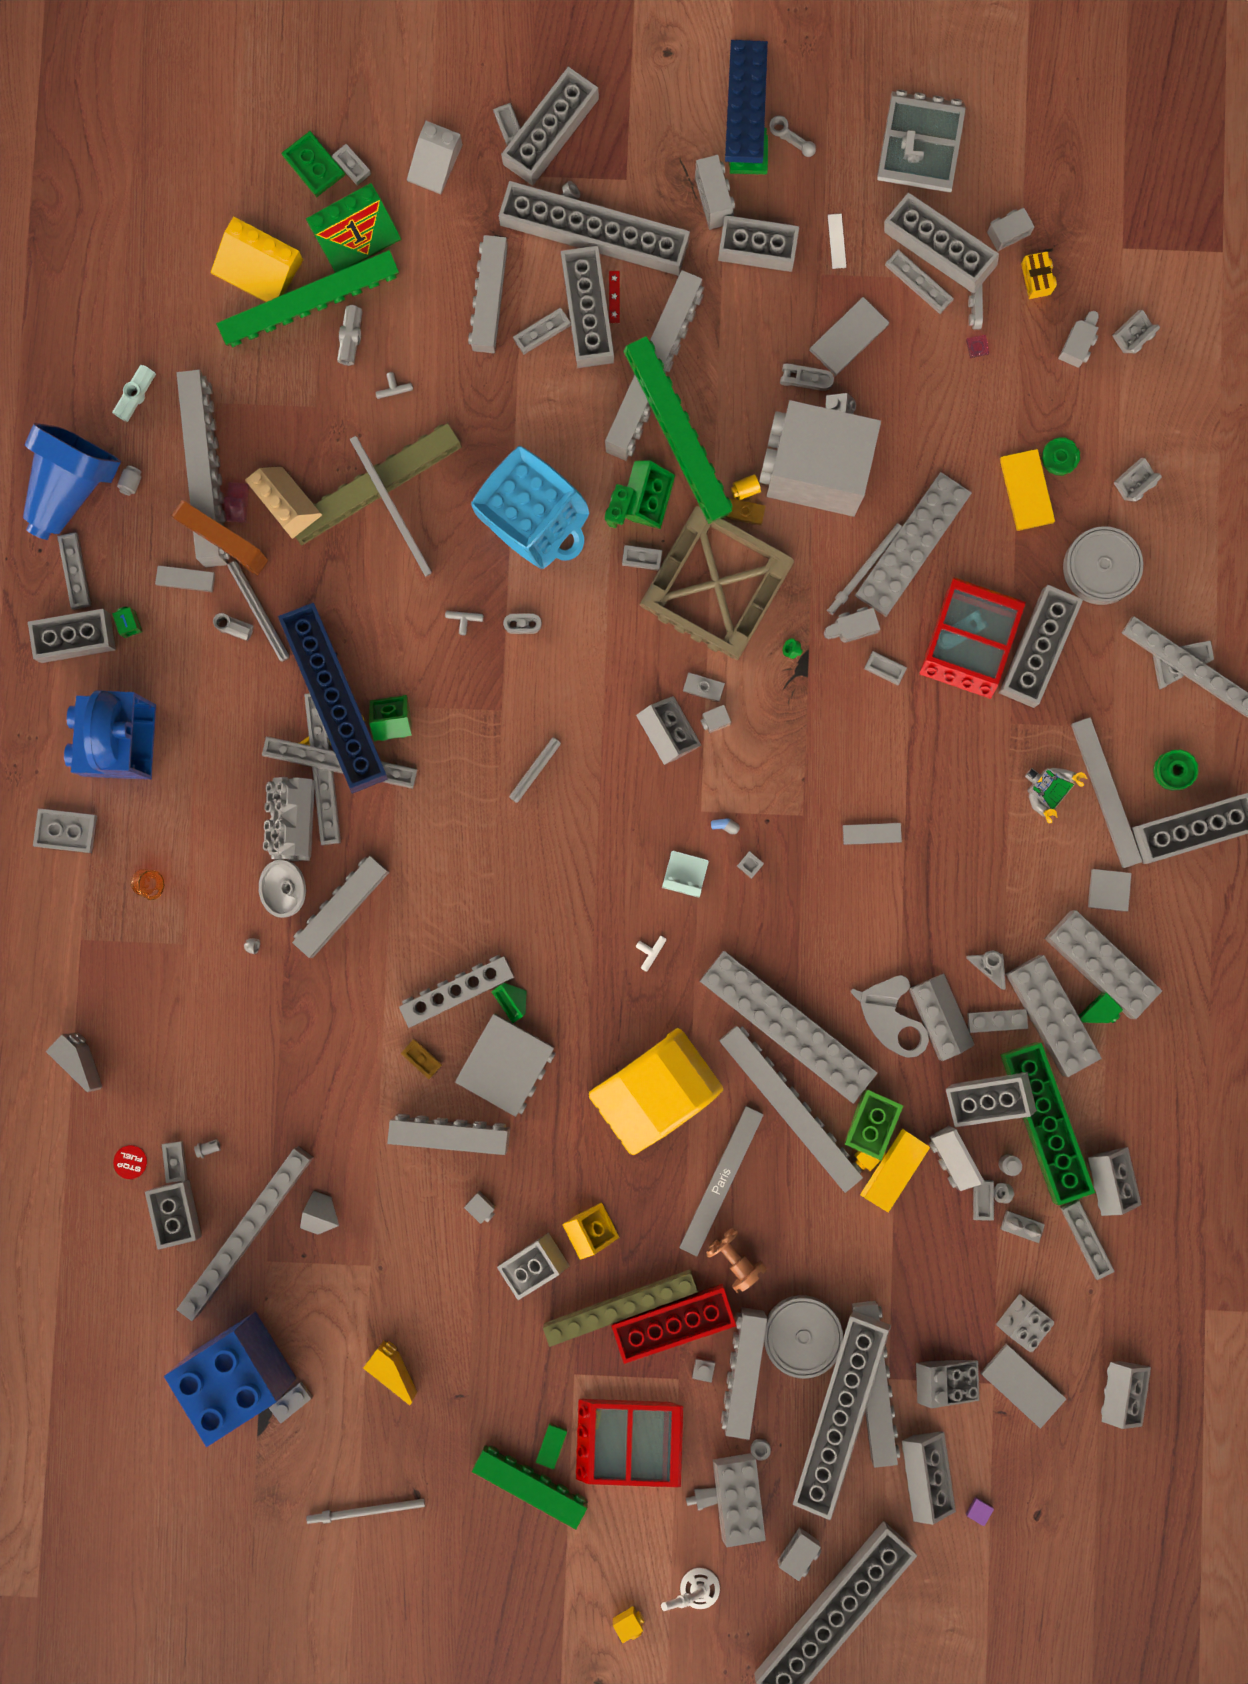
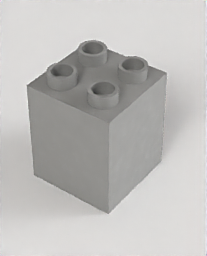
M789 400L786 413L775 412L768 447L777 448V450L767 448L759 483L769 485L766 497L854 517L865 495L881 420Z

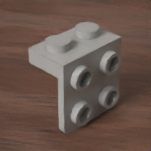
M1019 1294L996 1325L1026 1350L1033 1352L1051 1330L1054 1321Z

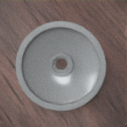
M275 860L269 863L261 873L259 895L263 906L269 913L280 918L290 917L296 914L304 903L306 896L305 879L300 869L288 860Z

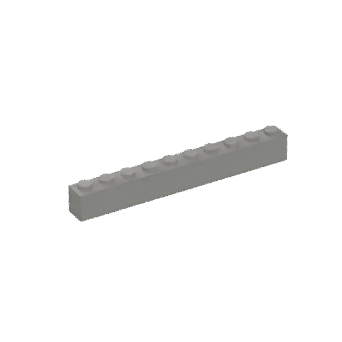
M735 1026L719 1040L720 1043L846 1193L863 1178L860 1175L862 1170L855 1162L853 1164L850 1163L847 1159L850 1155L843 1147L839 1149L836 1146L835 1142L837 1140L830 1132L826 1134L822 1129L825 1125L818 1117L814 1119L811 1116L810 1112L812 1110L806 1102L801 1103L797 1099L800 1096L793 1087L790 1089L785 1084L787 1079L780 1071L776 1073L772 1067L775 1065L768 1057L763 1058L760 1054L762 1049L756 1042L751 1043L747 1037L750 1036L743 1027L739 1029L738 1026Z
M299 1146L292 1150L176 1309L191 1321L200 1315L313 1160V1156Z

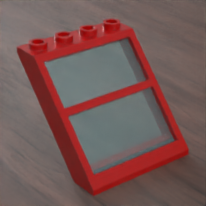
M953 577L946 592L919 674L991 699L999 685L1026 602Z
M579 1399L576 1480L593 1485L681 1487L683 1406L662 1401Z

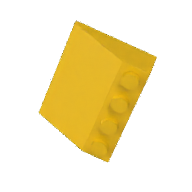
M233 216L224 232L211 274L267 302L284 295L302 264L303 258L297 249Z

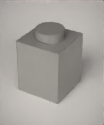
M724 705L703 713V719L700 720L703 729L708 730L709 734L731 724Z
M479 1191L464 1208L481 1224L484 1220L488 1222L495 1215L493 1211L496 1207Z

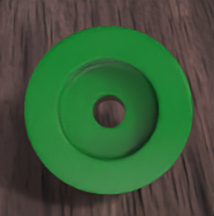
M792 638L785 642L782 650L783 655L790 659L800 656L803 652L801 643Z

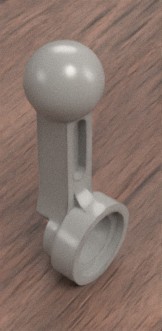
M775 116L771 119L770 131L773 135L780 136L781 139L788 141L800 149L806 157H811L815 154L816 145L812 141H805L788 129V120L785 117ZM778 124L784 126L780 131L774 129Z

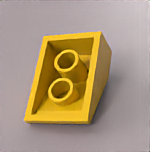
M383 1340L363 1369L408 1405H411L417 1390L399 1352L396 1350L397 1347L393 1343Z

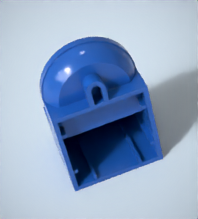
M96 690L91 696H76L75 706H69L67 710V725L70 729H74L73 744H67L64 750L65 765L71 767V773L83 777L151 780L156 704L134 692Z

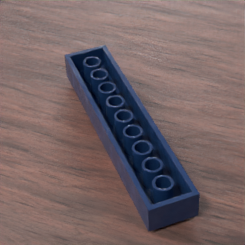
M311 603L278 616L351 793H356L388 780L315 604Z

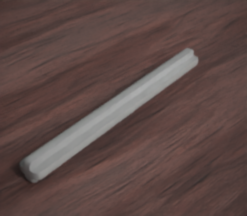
M232 561L228 564V568L279 660H287L289 658L288 652L237 561Z

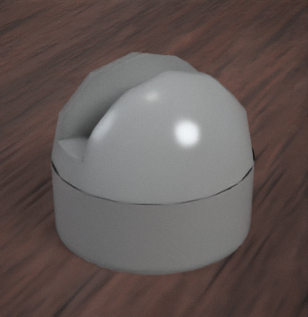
M255 938L247 939L244 949L251 954L258 953L260 940Z

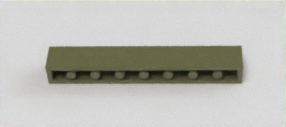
M689 1269L546 1322L543 1325V1330L549 1347L697 1293V1287Z

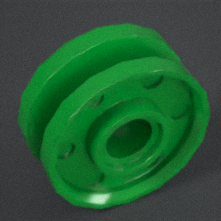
M1181 749L1171 750L1160 755L1153 767L1156 782L1162 788L1170 791L1181 790L1191 786L1197 779L1199 772L1195 757ZM1174 765L1179 769L1178 775L1173 773Z

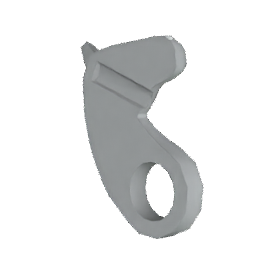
M902 975L873 985L863 992L852 989L851 993L860 1001L865 1020L871 1031L886 1048L907 1058L917 1057L926 1050L929 1038L928 1031L923 1024L900 1015L895 1011L900 996L910 989V984L906 977ZM911 1026L918 1030L920 1042L916 1048L905 1050L898 1043V1034L903 1028Z

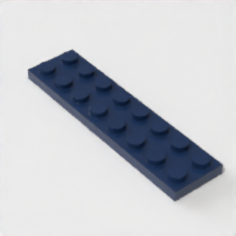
M731 40L725 162L763 163L768 41Z

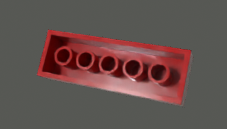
M723 1284L611 1324L624 1364L736 1326Z

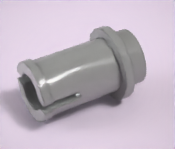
M215 1139L204 1144L198 1143L194 1150L198 1158H204L205 1155L221 1151L219 1140Z

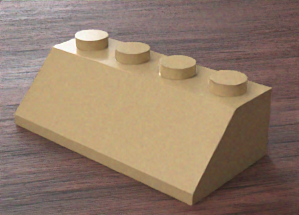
M283 467L259 468L245 479L292 539L322 516Z

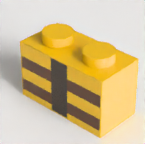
M1048 252L1025 256L1021 265L1028 298L1032 299L1051 295L1057 282L1056 277L1052 274L1053 263L1052 259L1048 256Z

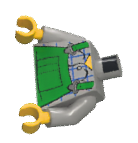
M1031 768L1025 775L1033 783L1027 790L1031 806L1040 815L1045 816L1048 823H1052V819L1049 816L1053 815L1058 818L1057 812L1054 809L1075 785L1073 782L1076 781L1082 787L1084 784L1079 780L1081 778L1088 779L1082 772L1075 773L1060 768H1047L1041 774Z

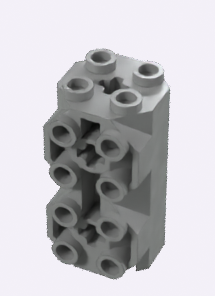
M278 777L273 778L272 782L266 784L265 810L270 812L272 817L264 823L263 849L269 852L271 859L310 861L312 851L314 780Z

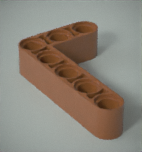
M183 500L179 502L171 514V517L236 558L247 570L257 576L268 562L264 554L254 545Z

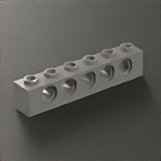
M497 955L489 959L490 963L485 966L480 963L472 967L473 971L468 974L464 971L455 975L456 980L448 982V980L437 984L438 988L433 991L429 988L420 992V997L416 999L410 997L402 1001L403 1005L399 1009L408 1028L515 978L506 957ZM489 968L496 970V977L493 979H489L486 975ZM472 976L477 977L479 980V984L475 988L469 984V979ZM454 985L461 987V993L458 996L452 993ZM437 993H441L444 997V1001L441 1004H437L434 1000ZM420 1001L426 1004V1010L423 1013L417 1010V1004Z

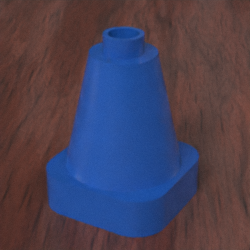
M33 423L24 444L29 450L34 452L23 518L29 523L26 530L32 535L45 540L49 539L51 533L60 534L100 482L112 483L121 460L69 430L54 425Z

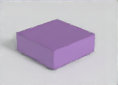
M975 1497L966 1516L985 1526L994 1508Z

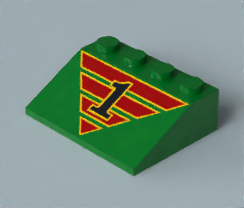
M372 183L306 218L313 235L335 273L358 264L401 240Z

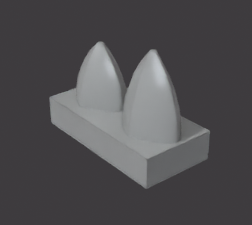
M1006 1210L1000 1229L1039 1243L1045 1224Z

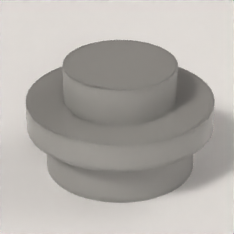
M988 951L983 956V964L990 970L998 969L1002 964V956L997 951Z

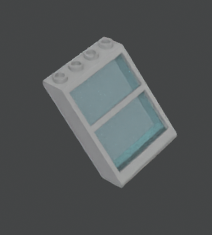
M900 89L896 90V92L892 91L877 180L951 193L966 110L965 103H962L963 101L959 99L947 101L941 96L929 98L923 93L907 94V91ZM908 130L915 131L913 151L924 152L923 159L917 163H911L907 161L908 159H903L904 149H901L902 137H906Z

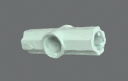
M140 365L132 380L125 384L123 395L112 413L123 421L128 422L138 404L144 401L145 392L156 373L148 367ZM137 390V394L131 396V393Z

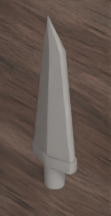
M716 1488L694 1489L695 1496L686 1498L687 1506L697 1504L698 1510L718 1504Z

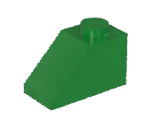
M1101 993L1078 1017L1082 1023H1114L1120 1018V1013L1123 1009L1108 993Z

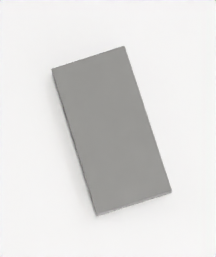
M862 297L809 351L837 376L889 325V322Z
M1007 1344L1001 1348L980 1372L1040 1429L1066 1400L1059 1391Z

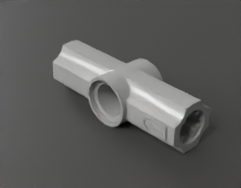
M355 305L346 306L343 326L339 330L340 347L337 361L347 366L354 365L357 345L361 341L360 325L363 310Z

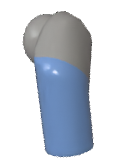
M729 818L711 821L713 830L723 829L730 834H737L740 830L739 824Z

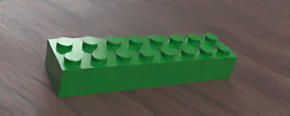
M1034 1042L1000 1054L1007 1075L1028 1073L1037 1111L1030 1117H1023V1121L1052 1202L1059 1206L1094 1194L1093 1184L1042 1043Z

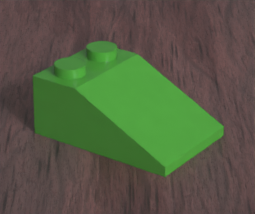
M864 1090L855 1110L845 1145L878 1160H882L903 1105L872 1091Z

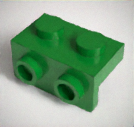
M616 484L615 490L611 494L610 505L605 512V521L609 527L616 528L617 524H624L634 494L633 488Z

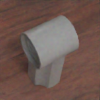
M219 613L213 618L214 626L221 633H227L245 641H248L252 635L254 626L229 617L225 613ZM227 619V625L219 627L220 621Z

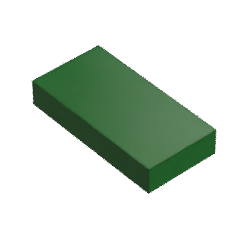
M549 1423L536 1459L537 1464L551 1469L555 1468L567 1429Z

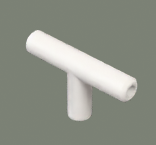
M660 936L653 948L641 941L637 943L636 948L648 954L641 969L646 972L649 970L666 942V938Z

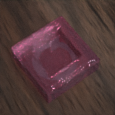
M986 334L967 338L966 343L970 358L990 353Z

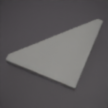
M1001 954L1002 964L995 970H990L984 966V955L966 956L967 960L1001 990L1006 989L1003 954Z

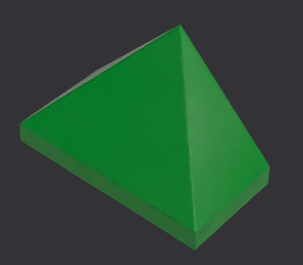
M502 983L491 991L512 1023L525 1015L526 990Z

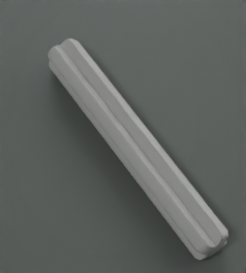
M553 737L510 794V799L516 803L519 802L560 746L559 740Z

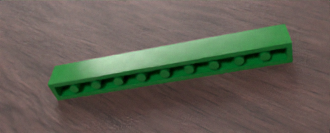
M390 250L222 320L216 323L225 345H231L233 348L241 345V340L243 339L253 340L259 337L258 333L262 331L269 333L276 330V326L283 323V326L294 322L293 318L295 317L305 318L311 315L310 311L314 309L318 311L328 308L327 304L333 301L335 304L345 301V296L351 294L354 297L363 293L362 289L376 288L380 286L379 282L385 279L386 282L395 280L399 271Z
M647 336L626 345L623 352L708 524H711L729 515L732 512V503L723 492L722 482L717 480L714 474L715 468L713 464L709 463L706 458L707 452L704 446L699 444L697 431L691 427L689 415L686 411H683L680 405L681 399L679 395L674 393L672 389L671 378L666 376L663 370V362L655 354L656 350L653 342L649 341Z

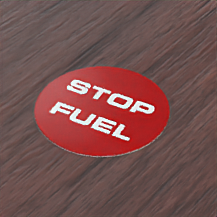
M124 1146L114 1156V1169L124 1179H135L141 1176L146 1169V1155L137 1146Z

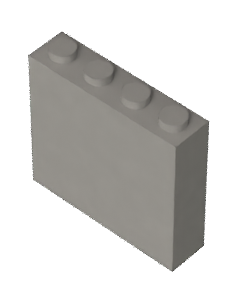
M493 1014L455 1083L516 1117L518 1113L522 1114L527 1106L524 1103L528 1096L532 1097L537 1088L534 1086L536 1080H541L546 1072L544 1069L547 1062L551 1063L556 1054L553 1052L555 1047L497 1014Z

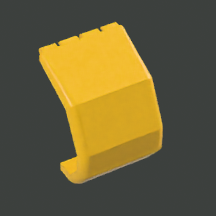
M676 1028L667 1034V1037L621 1071L593 1088L589 1092V1098L595 1107L599 1108L600 1114L611 1125L610 1128L618 1139H621V1143L628 1153L635 1155L667 1136L704 1109L723 1091V1086L681 1029Z

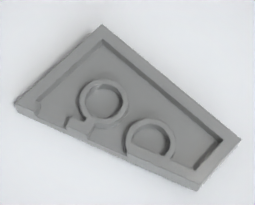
M1211 641L1180 646L1205 664L1214 660ZM1153 655L1159 689L1184 676Z

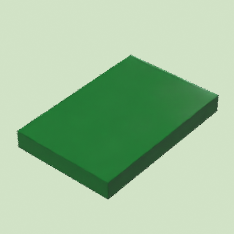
M311 131L281 153L316 198L345 176L344 171Z

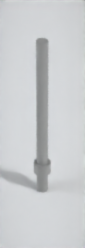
M897 523L844 590L836 595V600L827 609L828 613L833 615L841 604L844 605L848 600L849 594L901 530L902 526Z
M425 1499L331 1512V1510L322 1511V1514L308 1515L306 1520L307 1524L318 1522L326 1524L331 1523L332 1520L425 1507Z

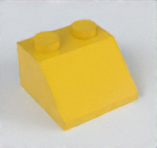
M602 1203L593 1206L562 1224L580 1260L595 1255L620 1238Z

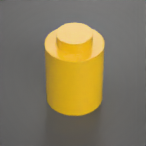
M753 474L733 482L731 492L734 498L742 500L760 493L761 488L756 475Z

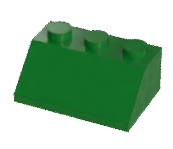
M650 460L634 461L627 486L634 489V494L626 519L661 529L675 475Z

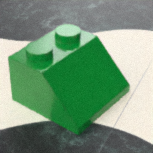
M407 695L370 700L369 725L374 741L412 736V723Z

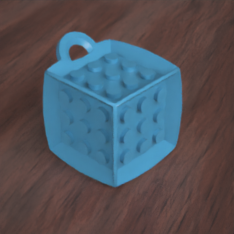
M518 446L492 472L471 504L476 516L509 547L540 569H544L556 558L566 561L579 555L584 546V535L581 527L589 516V508L584 497L553 467L531 451ZM572 534L574 537L573 546L568 550L559 548L567 536Z

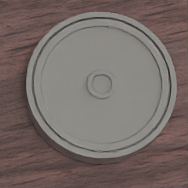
M1105 526L1092 528L1082 533L1069 546L1063 562L1064 577L1071 591L1080 599L1096 605L1112 604L1126 597L1138 585L1143 573L1142 553L1135 540L1124 531Z
M797 1295L786 1298L774 1306L767 1316L764 1345L770 1360L780 1371L795 1378H813L825 1373L835 1364L843 1341V1332L837 1316L826 1303L812 1296Z

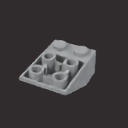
M946 1360L916 1363L918 1404L929 1408H938L979 1401L977 1360Z

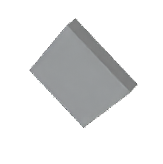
M1091 869L1088 907L1127 912L1131 873Z

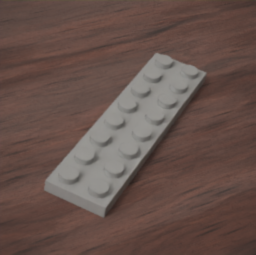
M940 472L855 596L886 617L972 493Z

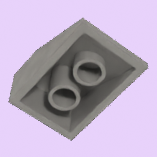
M425 121L417 141L407 181L442 194L463 145L461 135Z
M79 1033L62 1034L49 1047L46 1053L86 1092L100 1090L102 1084L90 1048L85 1043L86 1039Z
M547 1233L500 1264L497 1268L517 1300H520L560 1275L570 1265L550 1234Z

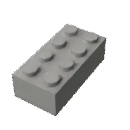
M725 215L718 261L792 272L799 226Z
M104 609L28 622L33 659L40 663L116 650L111 615Z
M1027 1072L955 1083L946 1088L955 1127L1030 1117L1037 1111Z
M751 1453L713 1459L722 1541L726 1547L766 1541L756 1459Z

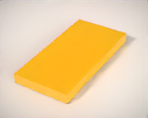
M1038 449L1001 457L1000 463L1016 530L1020 531L1054 523V514Z
M902 1129L860 1195L889 1213L930 1147Z

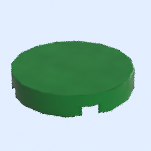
M1058 437L1045 445L1041 461L1049 473L1064 476L1071 473L1077 467L1080 461V451L1072 440Z

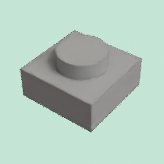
M749 851L737 867L752 879L764 863Z
M696 1357L692 1379L712 1382L715 1361Z

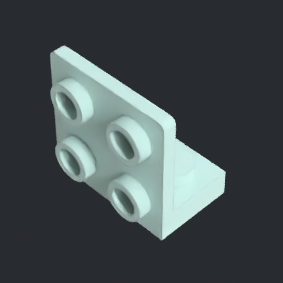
M672 851L662 888L699 898L709 861Z

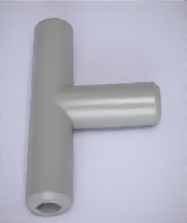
M388 372L386 375L390 388L377 391L376 397L381 399L412 391V383L397 386L394 373Z
M455 611L445 612L446 618L460 620L459 635H466L468 620L482 622L484 618L483 614Z

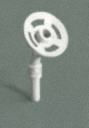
M694 1568L688 1571L681 1581V1595L677 1596L676 1599L663 1602L661 1608L663 1611L687 1606L696 1609L710 1607L716 1602L720 1593V1585L716 1575L706 1568ZM701 1574V1575L707 1576L708 1578H707V1579H706V1578H703V1577H697V1578H695L694 1576ZM688 1581L692 1584L690 1588L691 1594L685 1591ZM714 1583L715 1593L713 1597H710V1585ZM694 1601H696V1602H705V1601H706V1603H704V1604H696V1603H694Z

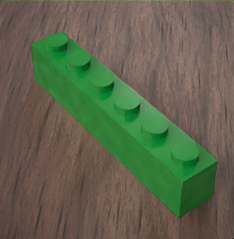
M484 1445L473 1466L472 1472L573 1529H577L588 1508V1502L585 1497L580 1494H572L564 1485H556L551 1482L552 1480L548 1476L543 1474L540 1476L530 1466H522L516 1463L517 1460L512 1456H504L499 1453L500 1451L497 1448Z

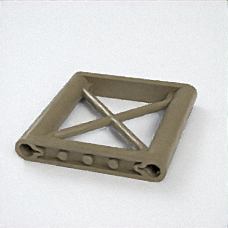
M696 506L639 605L658 616L657 619L662 623H670L675 626L674 629L678 632L690 634L694 641L699 643L702 641L708 644L707 647L712 651L717 652L719 650L727 656L739 660L791 569L794 560L723 519L708 524L701 508ZM712 527L769 559L767 565L719 578L707 536L709 528ZM700 538L712 581L669 592ZM765 574L734 629L722 585ZM715 588L727 631L724 640L664 608L667 601Z

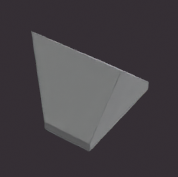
M313 1191L302 1213L300 1228L318 1235L339 1226L332 1197Z

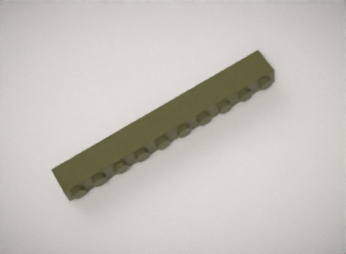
M442 424L436 427L431 434L421 436L418 442L413 445H406L400 453L390 455L385 462L376 464L373 467L389 493L462 447L449 424ZM368 472L357 475L351 483L341 485L338 491L333 494H326L320 502L313 503L322 516L295 536L301 545H304L381 497Z

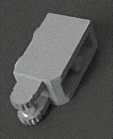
M1093 310L1088 313L1084 321L1080 320L1075 323L1058 359L1078 368L1083 362H1087L1091 354L1088 350L1090 346L1095 345L1098 339V335H1096L1098 327L1095 326L1099 317L1098 312Z
M868 607L858 609L857 613L850 615L847 612L839 615L835 624L825 628L824 638L829 640L840 637L841 641L847 643L878 633L880 626L874 608L868 609Z

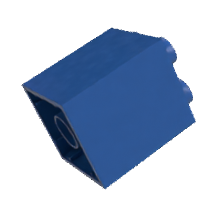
M255 1311L190 1353L164 1375V1378L203 1443L208 1447L275 1404L295 1381L296 1376Z

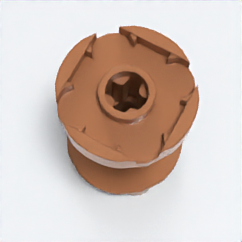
M731 1228L724 1234V1238L721 1241L717 1239L709 1245L710 1249L706 1253L708 1258L720 1251L732 1264L730 1266L731 1271L737 1277L732 1288L739 1293L740 1290L743 1292L759 1279L758 1274L760 1272L764 1274L767 1267L762 1261L752 1265L745 1255L740 1257L730 1244L738 1235V1231Z

